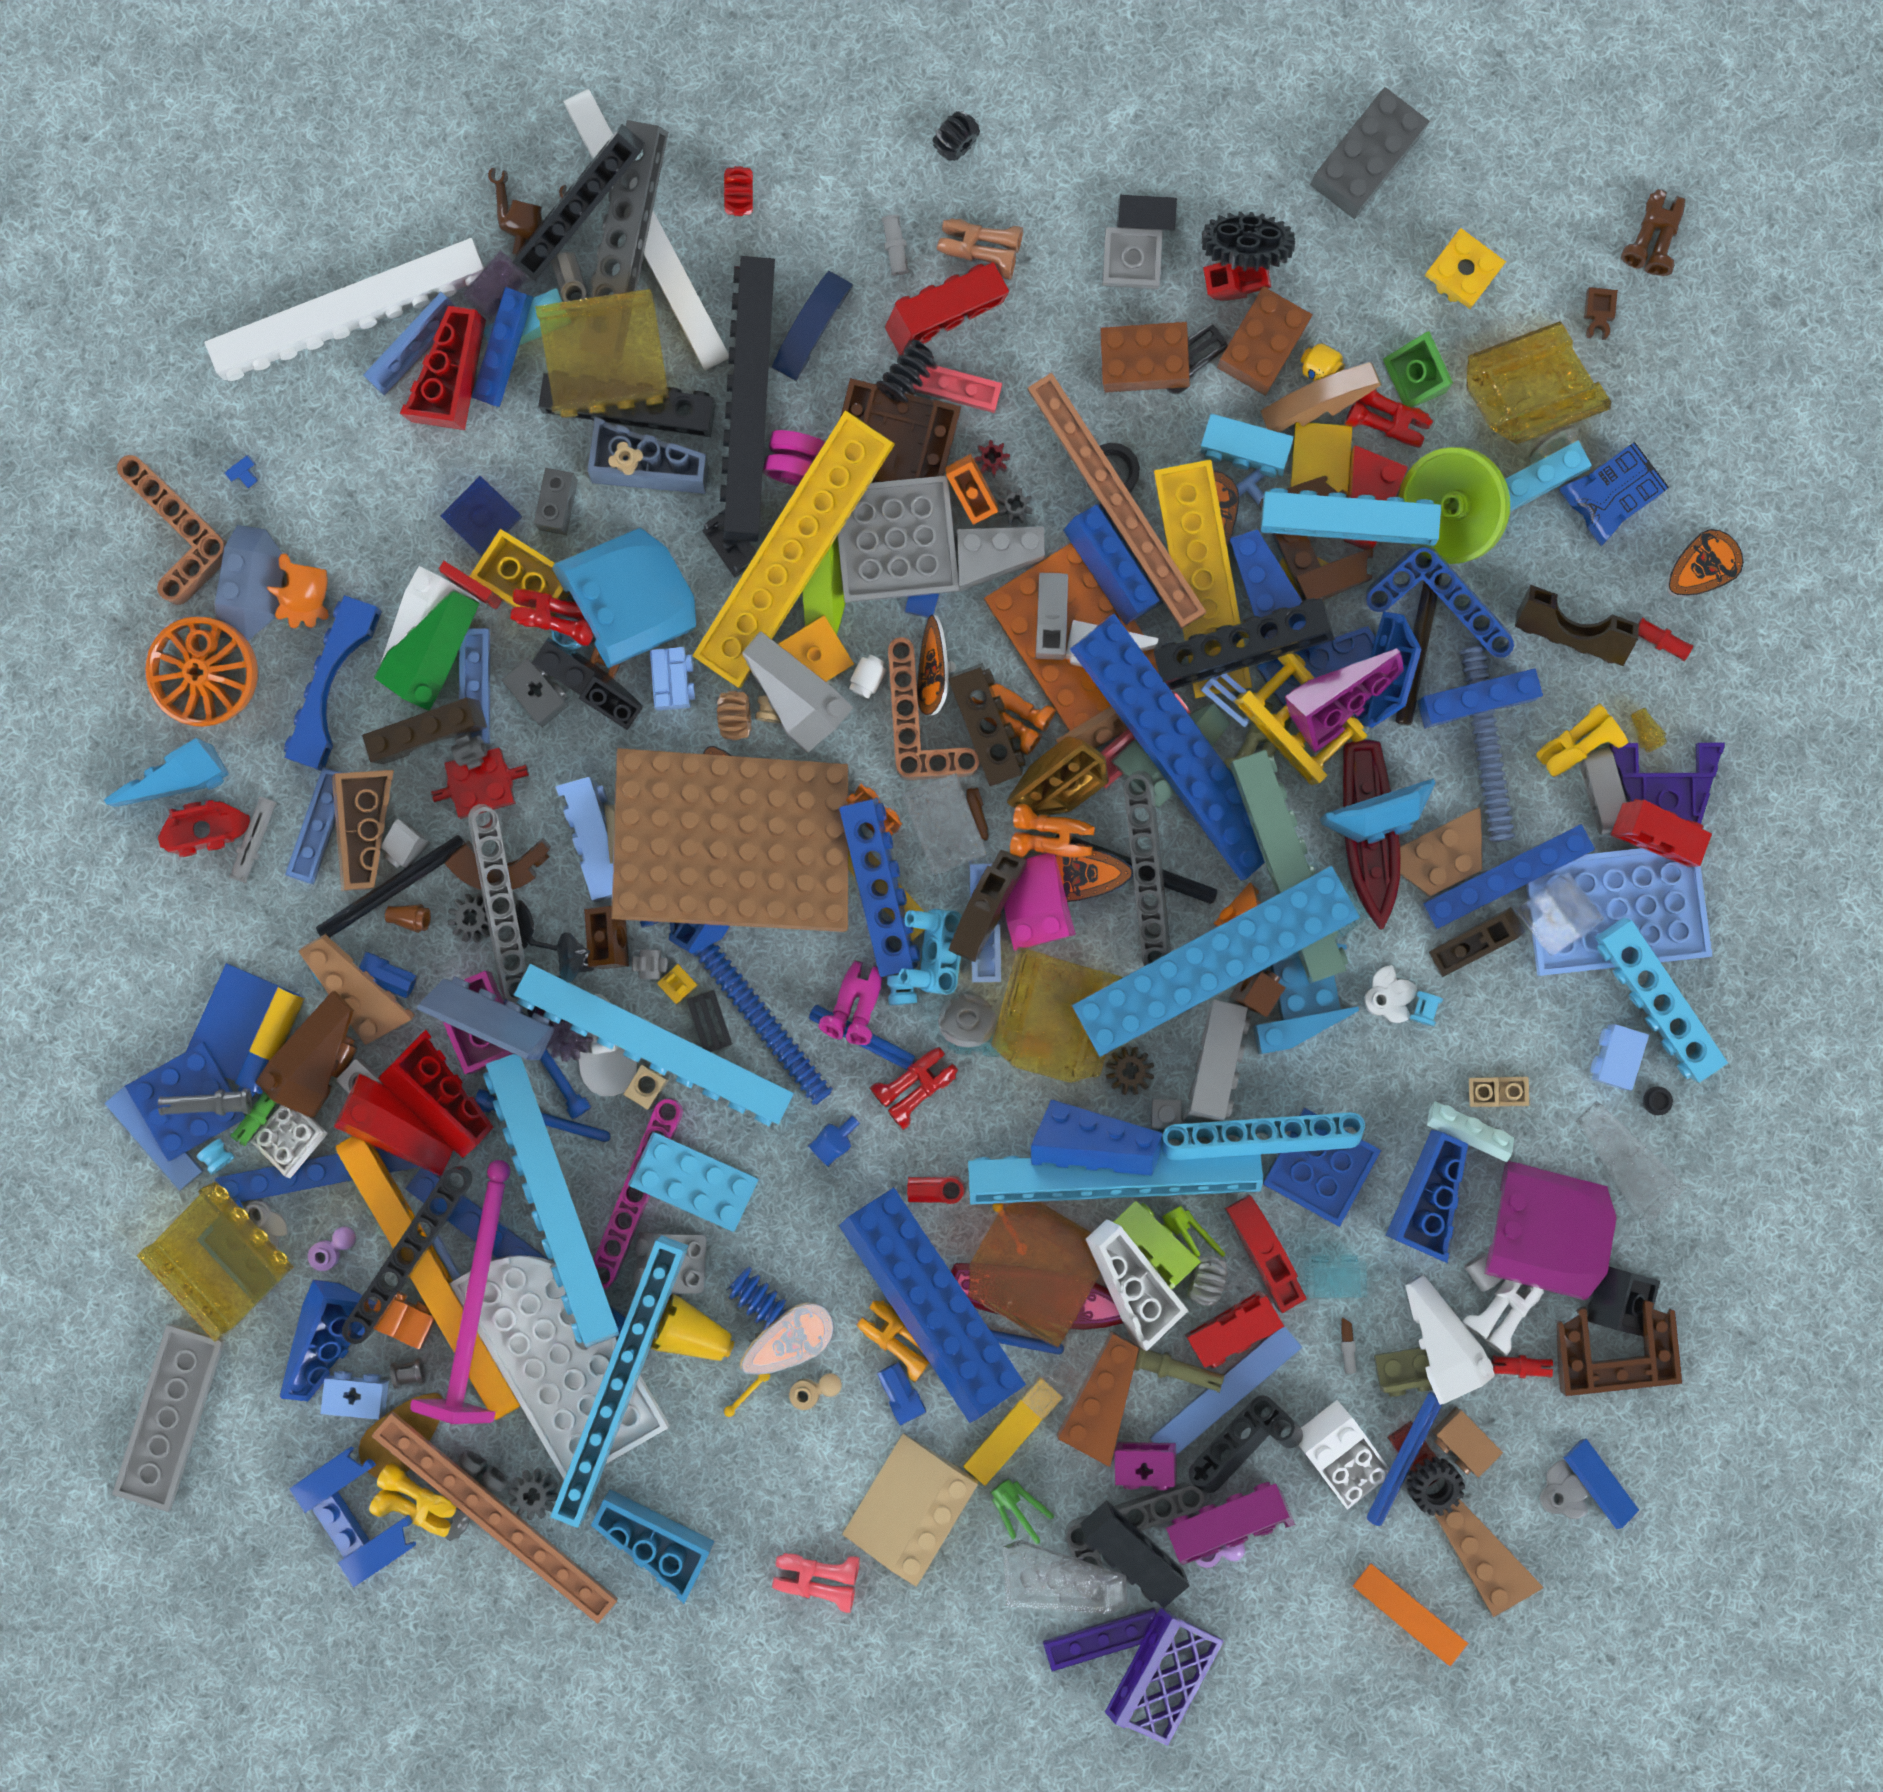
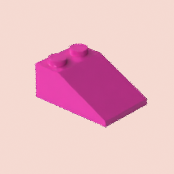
M1045 853L1025 859L1027 860V866L1004 905L1006 921L1014 950H1022L1075 936L1076 933L1055 855Z

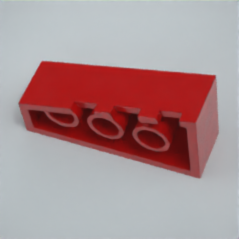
M994 262L986 266L978 264L963 276L955 274L947 278L944 284L940 286L930 285L922 289L917 296L912 298L904 296L897 300L885 325V329L899 355H904V349L911 345L912 340L916 339L925 344L931 341V338L937 335L940 329L944 328L948 332L959 326L965 320V316L971 320L1002 304L1010 291Z

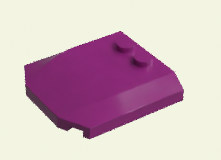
M1512 1161L1505 1162L1500 1186L1502 1194L1493 1243L1489 1246L1484 1274L1582 1300L1588 1299L1608 1273L1617 1219L1608 1187Z

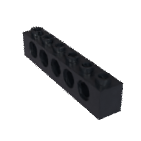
M621 124L517 252L512 263L536 281L641 153L645 143L626 126Z
M557 370L552 371V374L543 373L538 407L544 414L593 421L597 417L605 420L607 423L711 437L716 403L714 397H710V394L707 392L693 391V394L682 393L681 389L675 387H665V390L653 389L654 386L647 383H637L636 386L625 385L626 382L619 379H609L608 382L597 381V378L591 375H580V378L570 377L568 373ZM576 389L579 391L575 399H565V395L569 390ZM604 393L607 395L605 402L601 404L593 403V399L597 394ZM632 397L635 399L632 407L623 408L621 406L625 398ZM655 401H660L664 404L663 408L658 412H651L649 410L650 405ZM688 405L692 408L687 416L677 414L681 406Z
M1311 598L1302 601L1296 607L1278 608L1272 614L1264 617L1253 616L1245 619L1244 623L1235 626H1221L1216 629V632L1206 635H1192L1187 641L1181 643H1166L1160 649L1153 652L1159 675L1170 690H1174L1335 640L1322 598L1318 600ZM1296 622H1306L1305 626L1302 629H1293V626ZM1269 630H1278L1273 638H1264ZM1241 639H1249L1246 646L1237 647V643ZM1221 647L1219 654L1209 656L1211 649ZM1186 656H1193V660L1189 664H1181Z

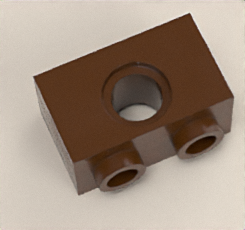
M612 906L584 909L587 949L590 951L587 957L588 967L603 970L629 966L626 920L611 919Z
M1266 969L1239 982L1229 997L1242 1006L1248 1007L1253 1013L1267 1017L1286 987L1278 983L1281 979L1279 976Z

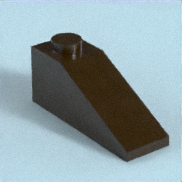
M1512 907L1432 949L1429 951V954L1442 977L1518 939L1525 933V930Z

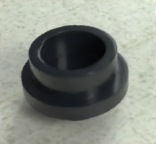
M1656 1086L1645 1092L1643 1105L1652 1115H1664L1672 1108L1673 1098L1666 1088Z

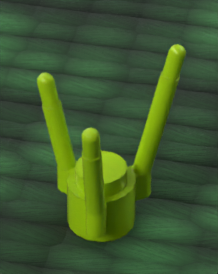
M1179 1206L1162 1216L1165 1222L1164 1225L1171 1232L1173 1231L1175 1236L1180 1233L1182 1234L1195 1257H1199L1200 1252L1187 1231L1190 1228L1189 1223L1221 1257L1225 1256V1252L1193 1218L1189 1209L1184 1211L1183 1207Z

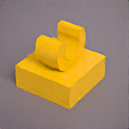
M679 964L657 982L658 986L676 1005L698 986Z

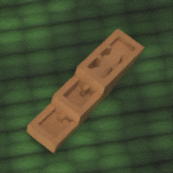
M1368 362L1314 381L1262 409L1261 414L1267 429L1282 432L1297 421L1302 426H1305L1327 411L1334 416L1382 384L1373 364Z

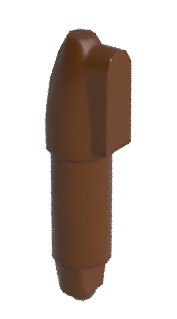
M969 788L966 791L969 811L972 814L981 839L987 841L989 837L987 830L989 829L982 811L984 804L979 789Z

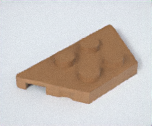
M1478 807L1401 846L1400 876L1413 883L1427 896H1432L1481 871L1482 832L1480 808Z

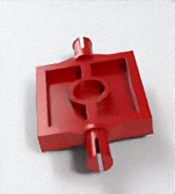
M498 747L488 750L487 755L482 757L484 760L482 765L471 770L468 769L467 764L459 766L455 760L445 762L444 765L448 777L447 787L431 791V795L433 796L434 803L451 798L455 804L458 818H467L470 810L478 804H485L493 810L516 804L512 791L513 780L529 776L528 768L524 764L523 766L509 769L505 764L502 750Z

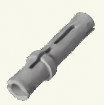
M260 796L242 845L237 847L236 853L238 855L229 875V878L243 883H247L254 860L259 858L257 852L267 830L274 807L277 804Z

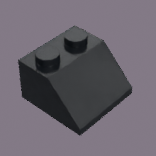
M1609 1266L1607 1275L1594 1290L1593 1298L1588 1304V1322L1643 1337L1642 1300H1648L1655 1304L1661 1281Z

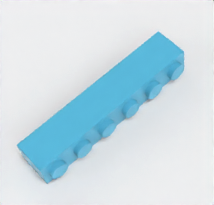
M1273 488L1270 492L1265 491L1263 497L1260 532L1435 546L1439 539L1441 505L1434 504V501L1428 499H1420L1416 503L1405 502V499L1400 497H1389L1385 501L1375 500V496L1372 495L1346 498V494L1329 493V496H1319L1317 492L1310 490L1293 494L1288 493L1286 489Z

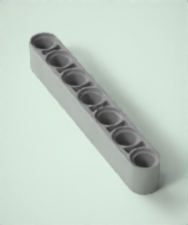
M478 804L470 810L468 821L499 985L506 999L517 1004L519 998L510 995L508 989L512 983L521 982L527 968L497 813L485 804ZM482 811L489 812V823L484 826L477 825V815ZM487 840H493L496 844V848L491 854H483L481 850L483 843ZM492 869H500V879L495 883L488 882V872ZM504 897L506 899L505 908L501 911H494L492 908L493 901L496 898ZM503 926H510L512 929L511 935L506 939H499V929ZM509 954H515L517 956L516 963L512 967H505L503 965L504 958Z

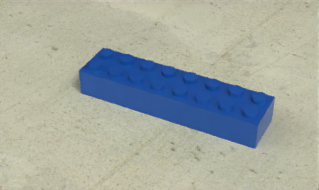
M894 1187L848 1216L838 1225L969 1423L982 1417L1026 1385Z

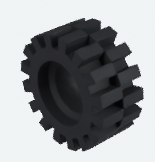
M1432 1457V1462L1428 1458L1423 1459L1425 1465L1421 1466L1417 1463L1415 1465L1417 1471L1411 1470L1409 1473L1412 1479H1407L1406 1484L1409 1486L1407 1491L1421 1511L1427 1512L1431 1516H1434L1435 1512L1439 1516L1444 1515V1509L1448 1513L1452 1512L1453 1509L1450 1506L1454 1504L1458 1507L1460 1502L1457 1498L1463 1499L1464 1497L1462 1490L1465 1489V1484L1462 1482V1476L1446 1459L1442 1458L1440 1461L1438 1457ZM1445 1479L1441 1490L1434 1494H1427V1488L1434 1480Z

